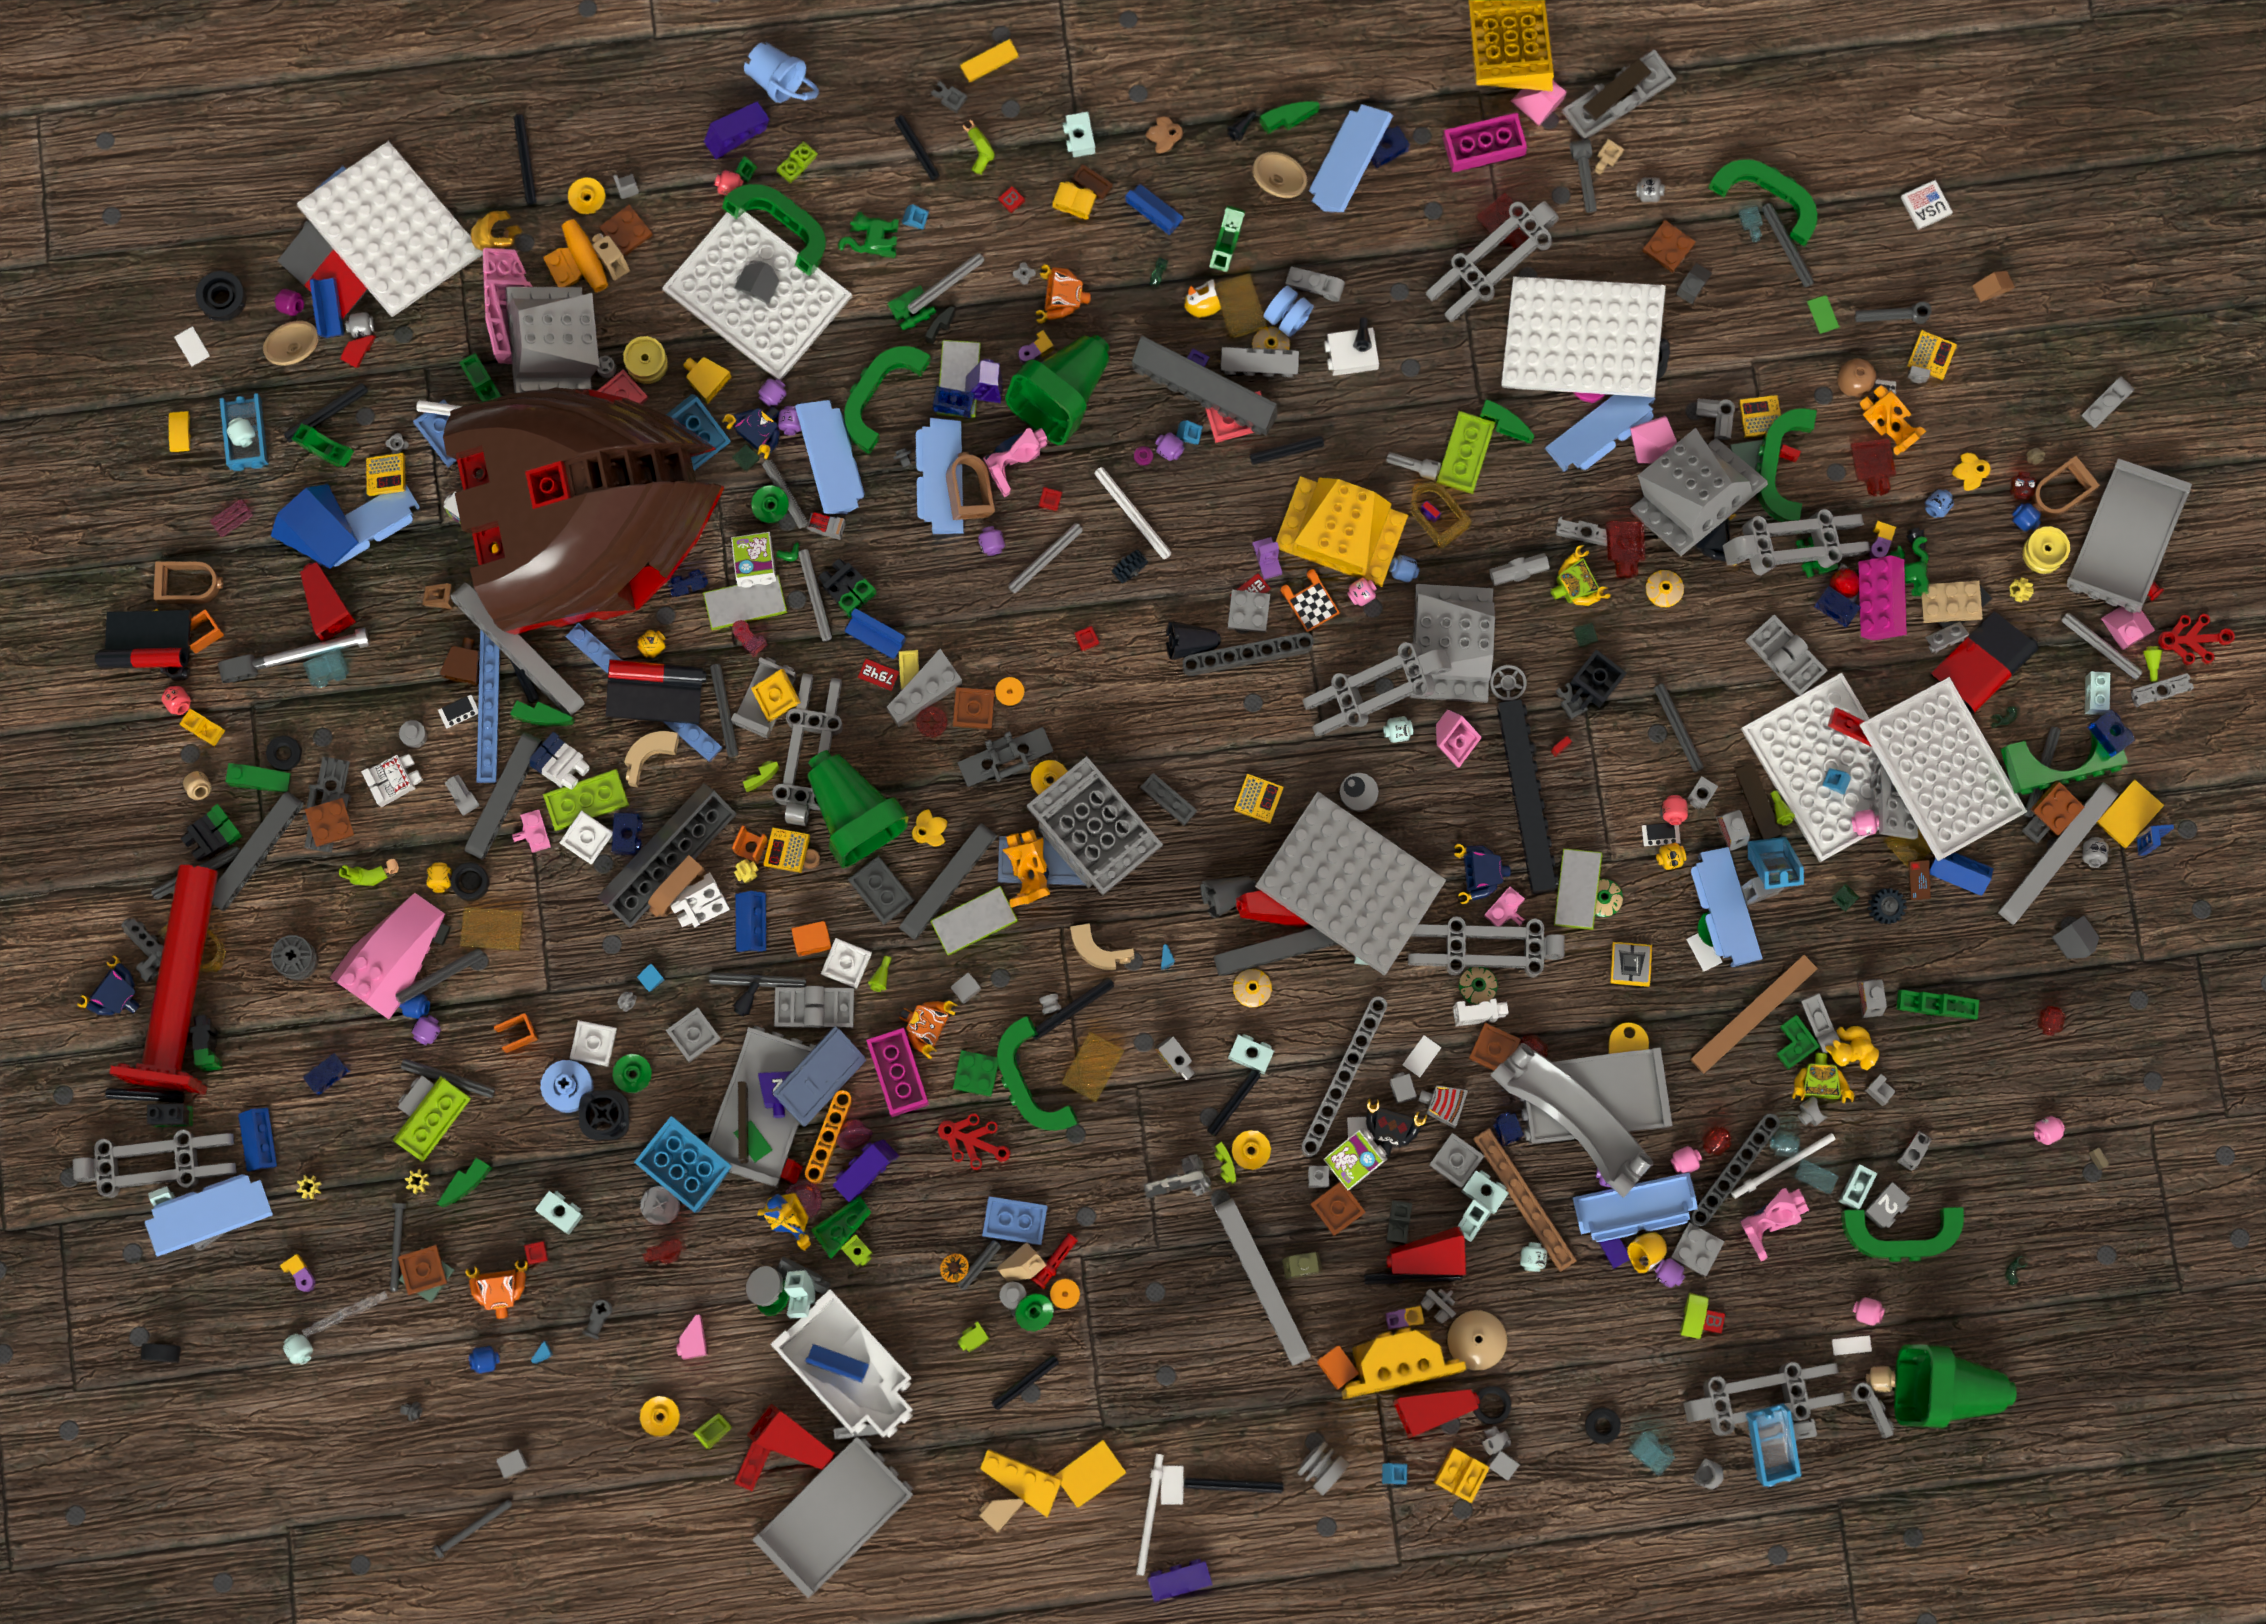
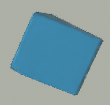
M914 204L906 207L902 224L924 229L929 211Z
M1188 420L1181 421L1177 437L1183 442L1198 445L1203 426Z
M1829 768L1822 786L1840 794H1845L1851 777L1847 772Z
M1166 944L1163 945L1161 970L1175 963L1173 955Z
M652 964L648 965L637 976L649 992L664 981V978Z
M547 1341L541 1344L531 1359L532 1363L537 1364L552 1357L553 1354Z
M1383 1463L1382 1483L1407 1484V1464Z

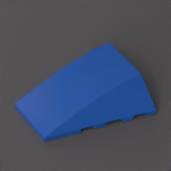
M328 484L307 487L277 513L271 533L272 538L283 542L289 547L291 546L298 552L309 556L328 568H332L359 543Z

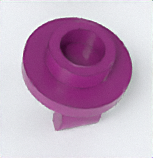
M1142 446L1135 450L1134 460L1137 464L1145 466L1151 463L1153 453L1150 448Z

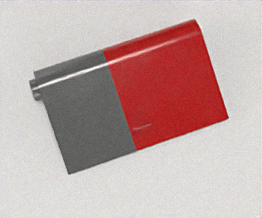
M307 220L303 225L304 228L277 261L310 292V279L324 280L335 278L343 321L363 295L370 291L314 225Z

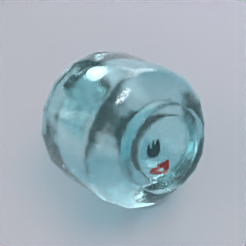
M1778 1131L1775 1137H1771L1770 1148L1774 1149L1776 1156L1793 1157L1795 1153H1799L1800 1137H1797L1795 1132Z

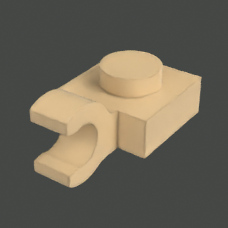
M1608 139L1598 153L1597 157L1601 160L1594 171L1601 175L1608 164L1614 166L1624 149Z

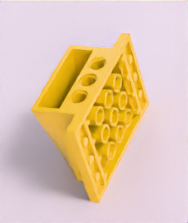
M1469 0L1476 85L1553 91L1552 78H1554L1545 0Z
M1300 476L1276 542L1281 551L1359 579L1372 580L1374 584L1382 587L1408 515L1390 509L1391 503L1371 490L1340 479L1319 478L1318 482Z
M1410 1328L1398 1330L1392 1336L1391 1332L1379 1334L1375 1340L1353 1347L1352 1351L1356 1368L1360 1373L1358 1374L1359 1381L1348 1383L1341 1392L1343 1399L1460 1374L1466 1370L1465 1361L1460 1362L1459 1359L1444 1363L1441 1347L1432 1340L1430 1331H1411Z

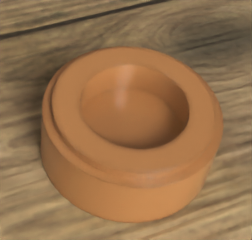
M807 849L803 866L807 869H814L820 863V855L814 849Z

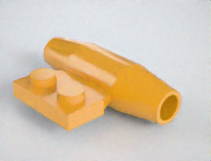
M575 219L566 221L562 224V230L568 248H558L543 257L557 286L570 287L577 283L583 275L594 292L606 289L608 283L602 263L588 236Z

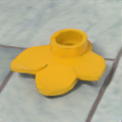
M1973 453L1962 454V463L1953 469L1952 475L1964 480V490L1971 491L1981 485L1982 479L1990 474L1991 467L1986 460H1979ZM1979 466L1984 467L1982 472L1977 471Z
M924 810L916 818V826L912 830V837L918 843L926 842L931 846H940L945 843L941 833L946 829L948 822L941 817L933 818L930 810ZM919 831H924L925 835H920Z

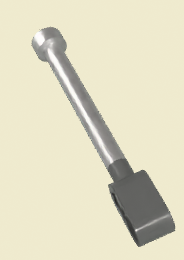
M363 627L355 629V634L259 658H254V655H243L223 660L218 663L222 683H232L252 678L258 675L257 670L355 645H359L360 648L370 646V640L366 628Z

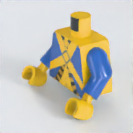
M795 1193L787 1195L776 1194L767 1200L765 1209L758 1210L757 1216L759 1221H768L774 1231L792 1233L798 1240L797 1244L802 1250H806L811 1245L809 1236L804 1233L809 1217Z

